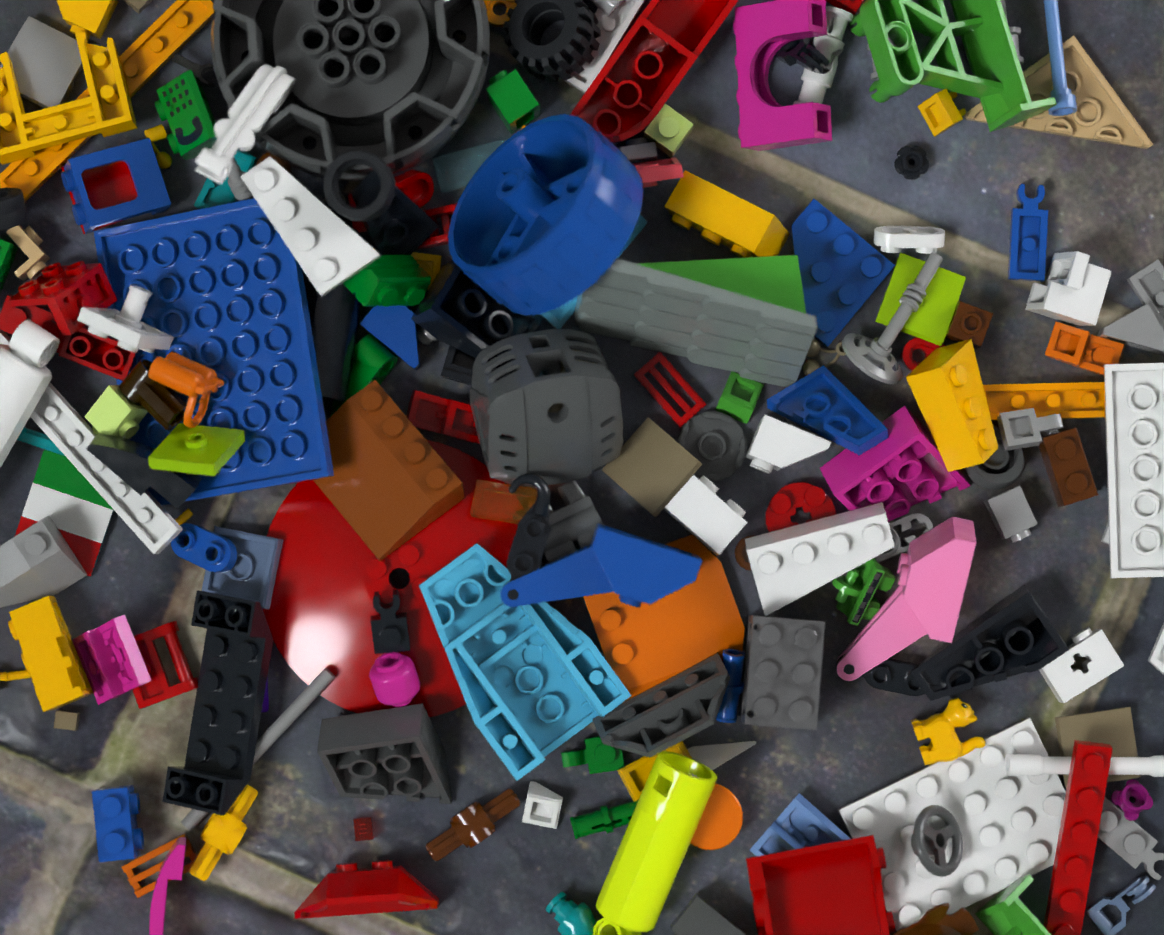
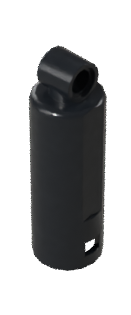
M340 192L341 198L349 204V194ZM324 199L323 204L371 247L373 246L367 232H359L354 229L351 219L338 214L328 204L327 199ZM303 271L322 399L345 402L362 304L355 297L356 294H352L344 285V282L323 297L320 296Z

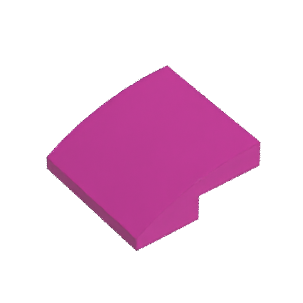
M125 615L116 617L72 639L98 705L152 681Z

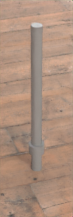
M324 668L257 740L253 765L334 680L335 675L330 670ZM192 809L181 822L188 830L192 831L208 812Z

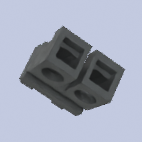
M575 480L557 488L566 506L552 511L550 504L548 507L550 534L544 549L548 563L577 551L573 544L578 541L581 548L590 545L596 524L604 525L589 495H584ZM536 499L528 502L529 509L533 506Z

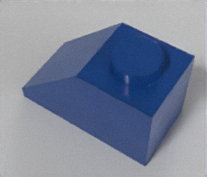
M374 306L361 321L360 325L417 371L421 364L417 339V323L411 319L414 313L410 309L413 306Z

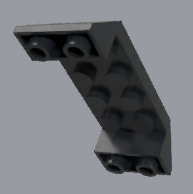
M197 590L191 626L207 629L185 766L168 767L162 802L212 814L225 815L251 780L273 636L260 602Z

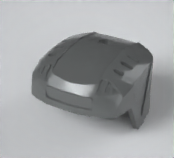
M550 329L524 333L500 340L478 354L473 365L470 406L490 478L512 484L518 476L535 474L541 477L548 485H556L586 478L619 457L624 440L620 390L614 375L607 366L597 340L592 335L571 329ZM569 340H577V341H582V342H585V343L576 342V341H569ZM511 349L510 351H507L488 362V359L493 357L494 355L504 350ZM511 359H515L514 361H511V362H509V363H507V364H505V365H503V366L497 368L496 370L492 371L493 368H495V367H497L498 365L504 363L505 361L511 360ZM561 362L564 366L566 373H560ZM519 369L518 371H515L495 382L496 379L501 377L502 375L512 370ZM553 404H564L561 410L548 412ZM501 434L513 436L514 438L503 436ZM530 484L521 485L523 488L534 487Z

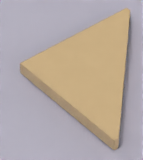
M1074 35L1063 43L1067 87L1076 96L1077 111L1070 115L1052 116L1049 114V110H1046L1032 118L1008 126L1148 149L1154 145ZM1048 53L1023 71L1032 101L1051 97L1050 92L1053 90L1050 55ZM981 102L964 115L966 120L987 123Z

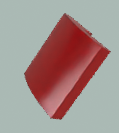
M123 161L82 172V180L90 204L96 210L129 202L137 198L129 167ZM70 191V192H69V195H70L72 204L75 205L76 203H75V200H74L72 191ZM114 223L96 227L93 231L112 225ZM80 225L81 228H82L83 234H85L83 225Z

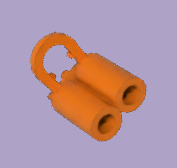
M170 352L165 358L161 356L155 358L148 374L151 380L189 396L183 418L184 425L188 428H195L203 420L211 391L215 393L218 390L217 388L224 386V381L217 378L215 370L175 352ZM200 394L202 396L199 401V408L196 415L192 419L198 395Z

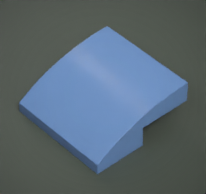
M799 793L752 846L750 851L755 856H761L851 838Z

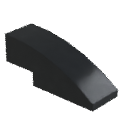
M98 433L86 448L140 496L151 486L176 509L188 499L202 480L197 474L150 468L148 457L155 449L122 437Z

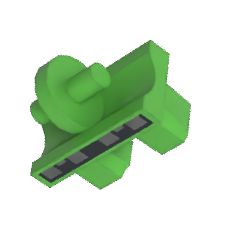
M873 558L850 570L846 576L841 575L832 581L833 586L839 590L835 598L838 601L837 609L847 616L848 623L859 626L862 619L871 620L880 609V602L873 597L876 590H890L895 581V576L888 568L880 565Z

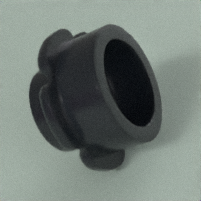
M904 146L897 152L898 158L894 161L896 171L906 179L915 180L920 177V174L927 172L929 160L926 159V151L922 147ZM910 159L915 160L914 165L909 164Z

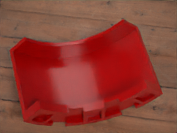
M873 835L746 858L758 935H890L889 933L895 932L893 915L891 911L886 912L881 869L887 868L883 847L876 848Z

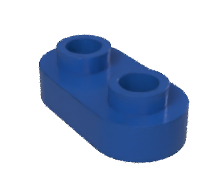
M184 523L180 525L183 530L171 541V547L177 556L210 572L225 573L233 568L237 560V549L232 541L196 524ZM188 535L189 543L185 546L184 539ZM214 549H217V558L213 560L212 552Z

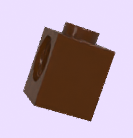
M959 301L945 339L956 343L972 339L973 347L977 350L982 346L993 313Z

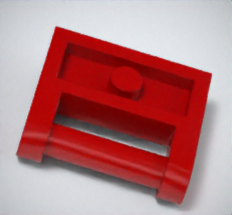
M177 621L134 636L152 680L132 690L139 709L198 688V678H194L177 634L180 631ZM164 637L180 680L179 684L173 686L169 683L154 640Z

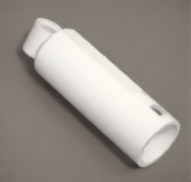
M29 319L22 322L15 330L9 345L0 344V468L52 379V374L45 365L52 359L60 343L59 338Z

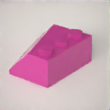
M905 405L881 422L888 429V438L861 455L845 449L819 468L833 495L849 511L883 502L888 522L908 514L911 506L928 500L931 504L942 499L941 493L954 487H958L959 491L971 486L960 469L948 472L931 433Z

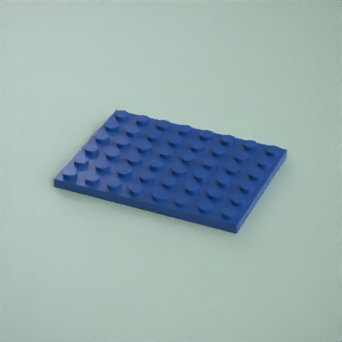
M252 198L94 231L98 263H101L117 298V301L107 309H116L121 312L130 285L145 288L151 291L152 295L148 300L141 322L174 337L169 350L155 349L154 353H148L138 349L129 373L141 359L153 362L158 356L165 358L170 352L178 353L212 368L217 373V378L224 381V386L217 388L218 390L215 393L211 391L207 411L199 425L244 430L245 442L216 476L197 474L202 480L185 502L334 476L303 270L256 199ZM116 379L117 385H120L122 381ZM173 390L187 404L189 396ZM200 394L198 395L192 419L196 415L199 408V401L202 396ZM148 412L138 424L139 430L128 440L156 449L172 430H166ZM151 486L147 489L162 506L171 505Z

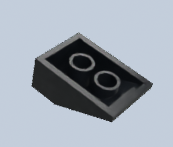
M453 260L441 267L411 318L437 340L474 358L484 349L500 340L518 334L536 332L543 320V317L539 314L522 315L512 312L503 303L501 305L463 273L464 270L454 263ZM511 349L504 350V351H502V352H500V353L494 355L493 357H491V358L488 359V362H489L490 360H492L493 358H495V357H497V356H499V355H501V354H503V353H505V352H507V351H510ZM515 359L507 360L495 368H499Z

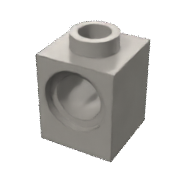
M1021 486L1013 487L983 501L1001 540L1010 537L1012 543L1031 535L1032 533L1029 528L1038 524Z

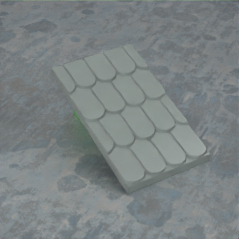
M798 255L637 264L616 258L610 268L592 286L578 296L574 311L575 325H578L583 331L630 341V346L687 357L689 361L695 364L737 372L742 378L786 388L797 381L817 330L816 317L806 314Z

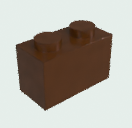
M1077 428L1042 438V442L1038 447L1058 507L1097 496L1098 492Z

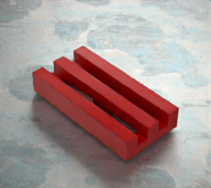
M661 352L657 353L633 375L679 428L706 405L704 400ZM658 362L696 403L692 408L654 367ZM648 371L685 412L682 417L678 415L644 376Z

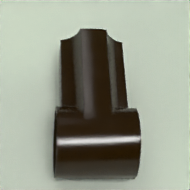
M141 359L119 385V389L134 404L143 406L166 430H172L179 423L183 422L187 404L171 388L151 380L148 374L152 362Z

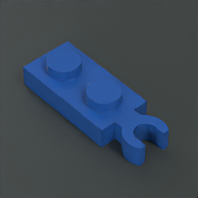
M1020 184L1017 188L1016 196L1022 204V209L1013 208L1011 210L1008 280L1045 281L1048 210H1038V204L1045 196L1043 185L1037 186V195L1032 199L1025 195V184Z

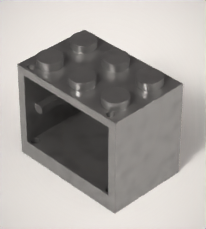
M748 616L743 680L744 691L742 693L740 718L743 724L817 730L825 630L824 621Z

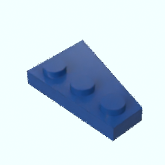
M824 365L767 399L769 410L858 455L863 454L888 438V429Z

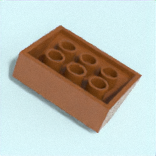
M376 380L349 398L326 421L334 476L314 479L313 481L379 561L383 560L465 498L462 482Z

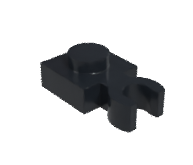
M397 589L393 590V601L389 604L381 602L379 591L374 592L373 607L380 614L371 616L374 653L410 651L407 612L396 613L400 607L399 591Z

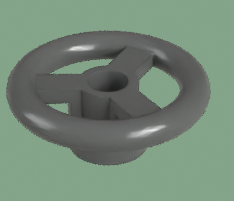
M930 805L924 808L917 816L911 837L913 852L919 858L924 868L931 874L941 877L948 876L957 869L962 859L963 839L960 827L954 816L944 807ZM932 816H938L946 825L941 830H934L927 824V821ZM951 837L952 854L949 862L946 864L945 849L947 847V840ZM934 856L935 862L930 857Z

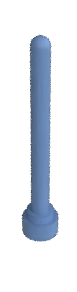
M1043 0L1053 90L1050 92L1051 97L1049 98L1055 97L1057 103L1048 110L1052 116L1070 115L1077 111L1076 96L1067 87L1058 0Z

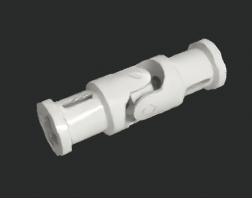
M826 6L827 35L814 37L813 44L830 63L827 66L820 64L823 68L822 72L825 74H819L804 68L801 77L804 81L798 101H794L793 105L809 102L823 103L827 88L832 86L838 66V56L842 53L845 44L842 42L847 23L853 19L854 15L837 7Z

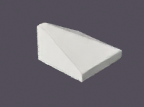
M530 781L522 822L557 829L563 797L537 782Z

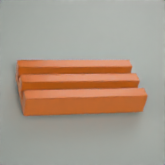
M186 833L179 837H187L185 857L189 856L191 862L184 866L183 874L189 872V868L197 856ZM179 837L121 867L123 872L126 873L137 898L154 890L156 881L144 887L141 886L139 881L160 871L163 861L137 875L133 868L170 850Z

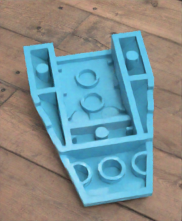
M476 543L421 583L419 588L474 724L514 779L518 781L545 761V756L590 724L593 718L597 716L604 717L632 695L592 640L547 602L517 607L506 606L501 600L500 593L503 585L511 580V574L503 564Z

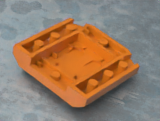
M693 534L665 545L699 555L702 562L696 581L652 604L642 602L640 608L620 602L619 594L615 592L583 596L605 659L632 695L627 700L717 653L723 661L724 649H738L741 651L743 649L745 627L722 563Z

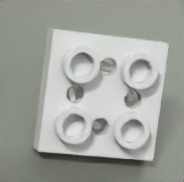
M130 285L121 312L116 309L82 307L77 318L78 321L89 325L88 332L102 338H108L110 335L119 340L117 343L119 347L135 353L138 352V349L148 353H154L155 349L169 350L174 338L141 322L152 292L137 285Z

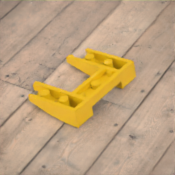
M75 33L90 96L26 114L10 55L8 52L0 54V62L3 64V67L0 68V163L2 165L36 156L35 151L100 133L103 137L138 128L113 38L108 37L107 47L88 44L87 33Z

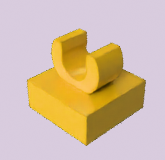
M947 89L937 92L918 105L934 137L963 120L962 116L966 114L965 108L958 111L952 100L958 96L957 93H949Z

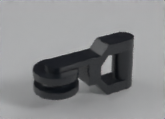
M812 38L791 41L782 46L775 54L779 60L789 66L798 63L812 72L816 71L819 74L823 71L820 64L827 66L830 63L821 52L812 46Z

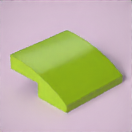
M900 252L875 322L885 326L889 324L901 305L899 303L900 298L903 296L904 291L907 290L908 284L914 283L925 261ZM939 267L925 290L927 295L923 299L922 304L919 305L918 311L912 312L901 332L942 346L966 277Z

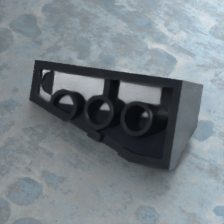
M1024 585L994 605L954 636L952 643H945L910 670V672L930 701L971 690L979 685L993 681L999 682L1006 680L1007 677L1040 670L1067 652L1069 648Z

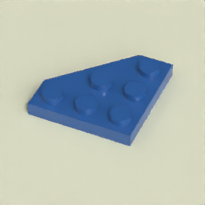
M813 199L791 225V236L794 255H798L806 314L816 317L817 330L814 337L828 347L895 265L816 199Z

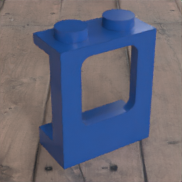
M150 138L68 159L64 166L65 171L61 172L65 190L67 192L72 191L76 203L72 205L75 221L78 226L83 225L85 234L93 232L96 227L143 214H160L166 212L171 206ZM119 161L125 162L129 167L137 198L99 210L92 208L82 180V172Z

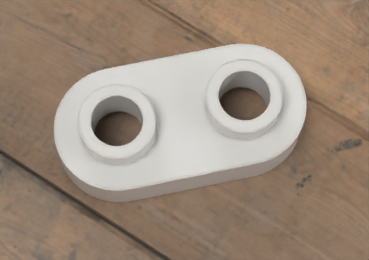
M881 226L874 229V244L881 246V251L886 253H899L902 251V248H916L918 253L931 254L932 252L936 253L937 248L943 247L945 242V230L936 227Z

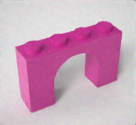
M776 0L734 7L733 31L736 36L737 52L735 67L738 73L736 99L739 105L740 124L738 126V136L741 140V148L763 151L832 141L830 105L809 102L781 106L774 99L768 83L771 61L782 46L794 40L827 35L826 0Z

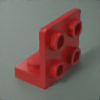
M84 261L64 266L61 263L48 265L41 270L42 275L20 285L18 287L19 292L9 299L12 307L48 304L62 336L73 335L86 325L77 320L82 307L108 308L117 301L101 263L85 264Z

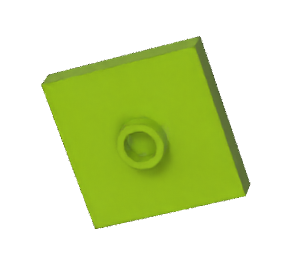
M179 423L148 457L149 467L156 470L216 476L245 442L244 430L203 425L188 428L184 423Z

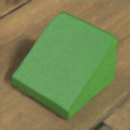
M731 371L715 410L742 423H748L764 384L742 378L740 374Z

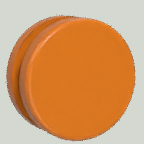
M715 783L690 842L693 846L704 850L720 849L730 844L739 834L743 823V811L739 800L728 788Z

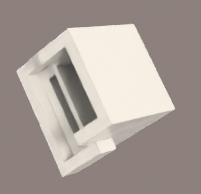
M1079 251L1054 253L1045 284L1033 283L1025 310L1075 326H1096L1112 271L1089 264L1090 255Z

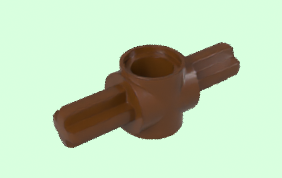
M508 788L484 805L477 801L470 804L450 818L452 827L426 844L429 855L433 860L439 861L463 844L467 848L474 847L496 831L495 822L520 806V799L511 788Z

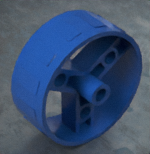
M561 114L538 120L521 129L501 144L483 162L468 182L451 218L448 233L449 252L454 263L464 270L463 273L501 305L503 303L512 312L522 315H537L557 309L572 301L592 286L610 268L624 249L634 231L641 212L643 200L642 179L637 169L618 148L578 116Z

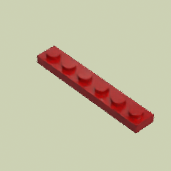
M1074 741L1043 925L1051 935H1081L1113 750L1110 744Z

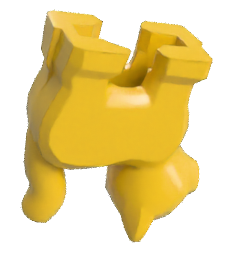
M953 698L948 701V705L942 713L931 715L925 720H918L916 718L911 720L917 741L927 738L931 739L928 746L919 747L924 765L953 761L972 752L976 748H983L985 746L984 738L977 736L961 742L955 731V727H965L977 720L974 710H972L968 703L962 702L959 698Z

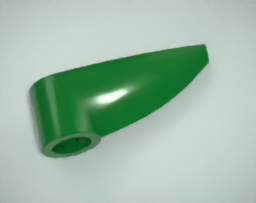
M372 334L363 337L354 348L345 402L374 380L380 385L398 361V357ZM333 401L330 417L345 402Z

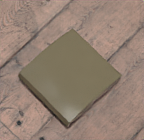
M648 417L622 446L619 457L604 466L602 471L656 518L703 464Z
M1131 707L1055 717L1060 757H1072L1075 740L1110 744L1113 748L1111 757H1138ZM1063 774L1065 788H1067L1069 774ZM1108 775L1107 783L1139 778L1141 775Z

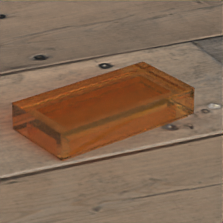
M477 479L470 514L472 517L519 524L521 518L535 503L537 490L535 488L519 486L516 492L512 494L509 492L511 484Z

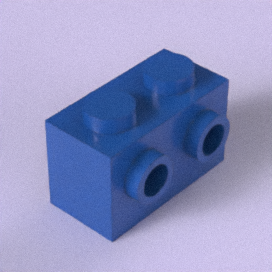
M126 785L93 790L92 800L99 863L135 859L140 856V850L144 849V835L142 828H138L136 814H140L141 807L139 794L134 793V786Z

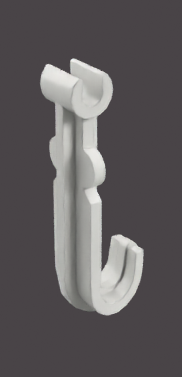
M264 64L256 71L228 111L229 119H221L216 122L214 134L218 139L211 149L204 148L195 161L198 164L196 172L219 184L226 180L232 168L231 160L237 151H248L254 147V133L261 131L272 113L276 115L292 90L296 79L287 74V69L278 65L274 68Z

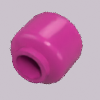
M398 652L385 653L375 660L374 665L370 669L369 677L375 695L379 702L385 705H393L394 707L405 706L412 701V698L420 690V680L410 657Z

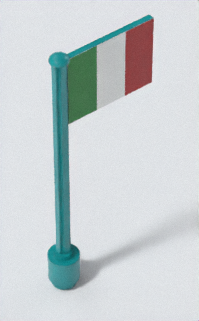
M24 427L17 440L42 448L44 451L15 536L43 518L50 516L84 568L87 576L91 577L114 509L46 434Z

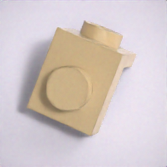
M20 225L10 228L6 233L29 258L14 274L23 281L28 278L34 280L42 274L41 270L47 267L45 263L50 259L39 246L43 239L31 226H28L26 229Z

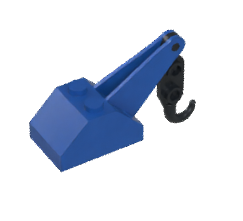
M535 474L518 476L512 482L509 488L510 493H515L518 487L523 484H530L537 490V497L533 506L519 521L507 558V568L511 574V580L503 585L500 593L501 600L506 606L517 607L615 592L619 594L620 602L640 608L642 602L652 604L696 581L702 562L699 555L599 523L596 524L590 545L539 567L550 534L548 507L551 493L548 484Z

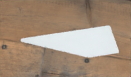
M756 741L693 746L687 750L692 759L714 770L755 745Z

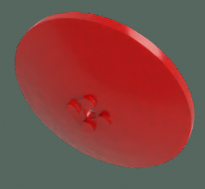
M426 440L462 482L465 498L383 560L379 561L313 480L298 482L280 505L267 533V537L283 540L270 609L263 608L273 640L287 664L307 685L324 668L330 670L335 675V678L320 695L328 701L355 713L397 708L393 705H385L379 702L369 677L370 669L374 665L375 660L385 654L374 653L371 616L380 614L373 607L374 592L379 591L382 603L389 604L393 601V590H396V588L391 585L389 578L391 572L397 568L405 569L410 576L409 584L403 589H397L400 593V607L396 613L407 612L411 645L410 651L398 653L411 658L420 680L419 692L405 706L423 704L429 717L453 711L466 704L419 585L476 543L507 568V558L518 527L513 521V516L519 511L525 512L515 494L509 492V487L504 482L490 478L486 465L456 448L439 442Z

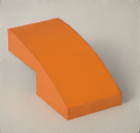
M1055 322L1045 356L1104 376L1105 364H1120L1125 344L1090 334L1089 331Z

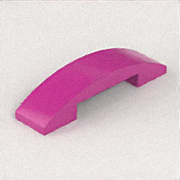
M179 837L160 868L151 901L150 935H163L168 879L182 880L187 837Z

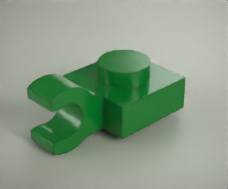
M600 736L584 738L585 749L561 752L563 767L588 764L589 774L616 771L624 767L622 749L603 744Z

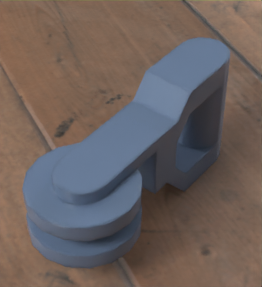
M1147 875L1141 878L1137 877L1112 897L1102 896L1085 912L1104 935H1115L1126 927V912L1130 910L1129 905L1122 896L1126 894L1129 897L1134 894L1131 901L1133 904H1137L1148 897L1156 889L1154 883L1146 885L1150 881ZM1107 904L1115 905L1121 911V918L1115 923H1112L1102 911V908Z

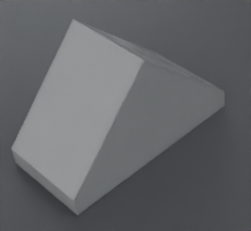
M1148 303L1098 331L1097 336L1164 356V330Z

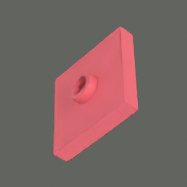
M676 157L632 164L642 179L643 188L658 185L657 181L683 178L682 164Z

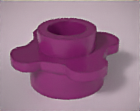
M1134 779L1128 780L1121 791L1116 790L1111 795L1112 803L1122 809L1124 817L1128 821H1135L1138 819L1140 812L1149 810L1153 806V799L1149 796L1147 789ZM1129 798H1134L1135 803H1131L1129 801Z

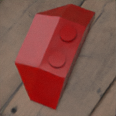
M392 860L372 861V868L357 869V863L336 864V870L330 871L294 913L295 919L438 909L439 898L405 868L393 866Z

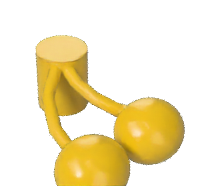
M160 124L145 130V137L150 138L154 152L157 154L156 159L159 167L162 169L169 168L172 164L170 155L166 152H160L154 144L155 141L167 137L164 126Z

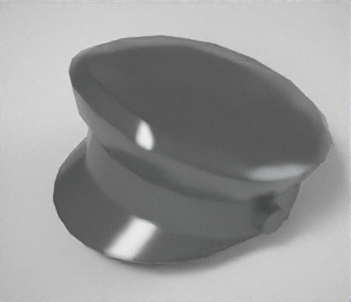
M993 426L998 449L985 463L967 467L965 470L971 480L977 485L989 490H999L1010 486L1021 476L1025 464V453L1023 448L1005 451L1000 429Z

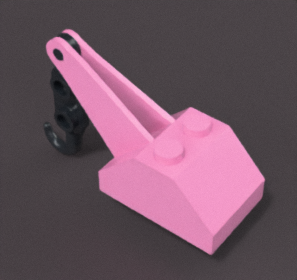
M952 516L911 541L907 553L901 552L897 567L899 586L846 650L838 657L837 674L841 679L853 681L861 676L865 678L871 687L909 696L925 694L910 672L918 664L895 660L890 657L926 634L931 639L952 643L976 547L974 521ZM961 692L950 695V698H959L962 701Z

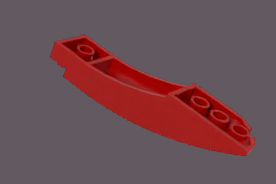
M651 0L570 115L578 116L611 143L624 141L642 131L659 113L738 0Z

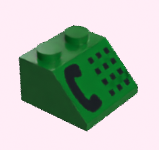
M191 69L157 89L160 100L154 102L161 121L168 120L172 133L167 134V138L173 153H180L185 161L199 156L204 148L211 149L218 139L214 134L216 121L201 81Z

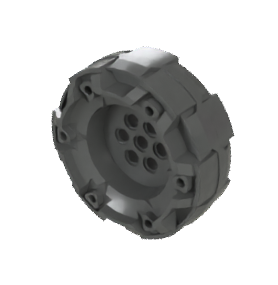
M215 0L213 5L215 14L211 25V53L214 71L229 108L232 107L256 71L264 64L274 68L277 65L287 69L288 75L296 79L292 90L276 115L272 113L261 131L254 133L255 141L282 162L302 172L324 178L329 164L339 155L351 150H361L381 158L390 167L393 174L399 171L404 173L421 165L441 151L456 136V131L466 122L479 99L486 78L490 52V28L484 0H373L374 7L368 13H359L355 10L358 0ZM327 1L336 2L339 7L335 15L331 17H325L320 14L322 4ZM387 26L395 30V36L389 42H380L376 39V33L381 27ZM347 30H355L360 35L357 43L352 46H346L340 42L342 34ZM317 33L324 37L323 43L319 48L309 49L305 47V40L310 34ZM458 33L466 36V40L461 44L453 41V37ZM368 59H375L380 62L379 70L373 75H366L361 71L362 64ZM334 62L343 64L344 72L340 77L333 79L326 76L325 72L329 64ZM413 129H420L422 131V136L417 140L409 137L410 131ZM308 139H315L317 142L316 147L312 150H307L304 147ZM354 165L342 173L340 180L363 181L373 169L366 165Z

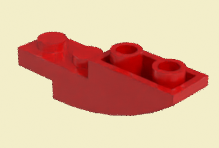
M8 294L6 296L0 313V330L13 335L19 325L29 319L59 338L60 343L56 351L59 353L58 356L121 381L129 374L136 353L119 347L117 345L118 339L110 335L108 338L96 336L87 331L89 327L87 324L73 335L62 336L49 307L39 305L12 307L9 299L14 295Z

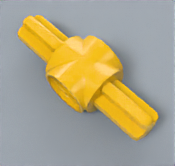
M247 784L225 815H211L200 835L201 840L205 843L189 868L191 875L202 881L208 880L222 854L231 855L247 829L246 824L242 821L258 795L256 789Z

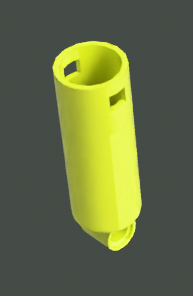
M662 751L657 754L597 898L596 909L604 918L598 920L594 925L593 935H642L641 932H649L654 929L717 781V775L706 765L674 752Z

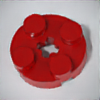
M805 482L788 484L779 489L765 511L767 531L772 532L798 525L796 522H791V516L796 514L795 508L802 507L804 513L809 512L811 519L806 522L836 515L835 506L831 498L818 486Z

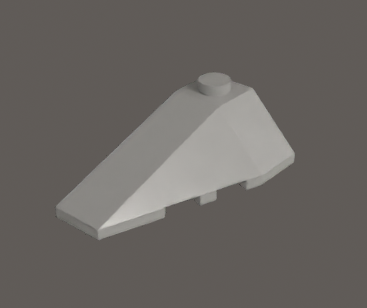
M50 516L43 518L0 546V608L56 595L87 576L84 568Z

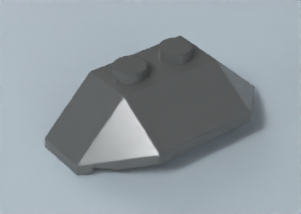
M717 653L625 701L604 717L597 716L592 720L603 744L650 758L714 724L730 676L721 657Z

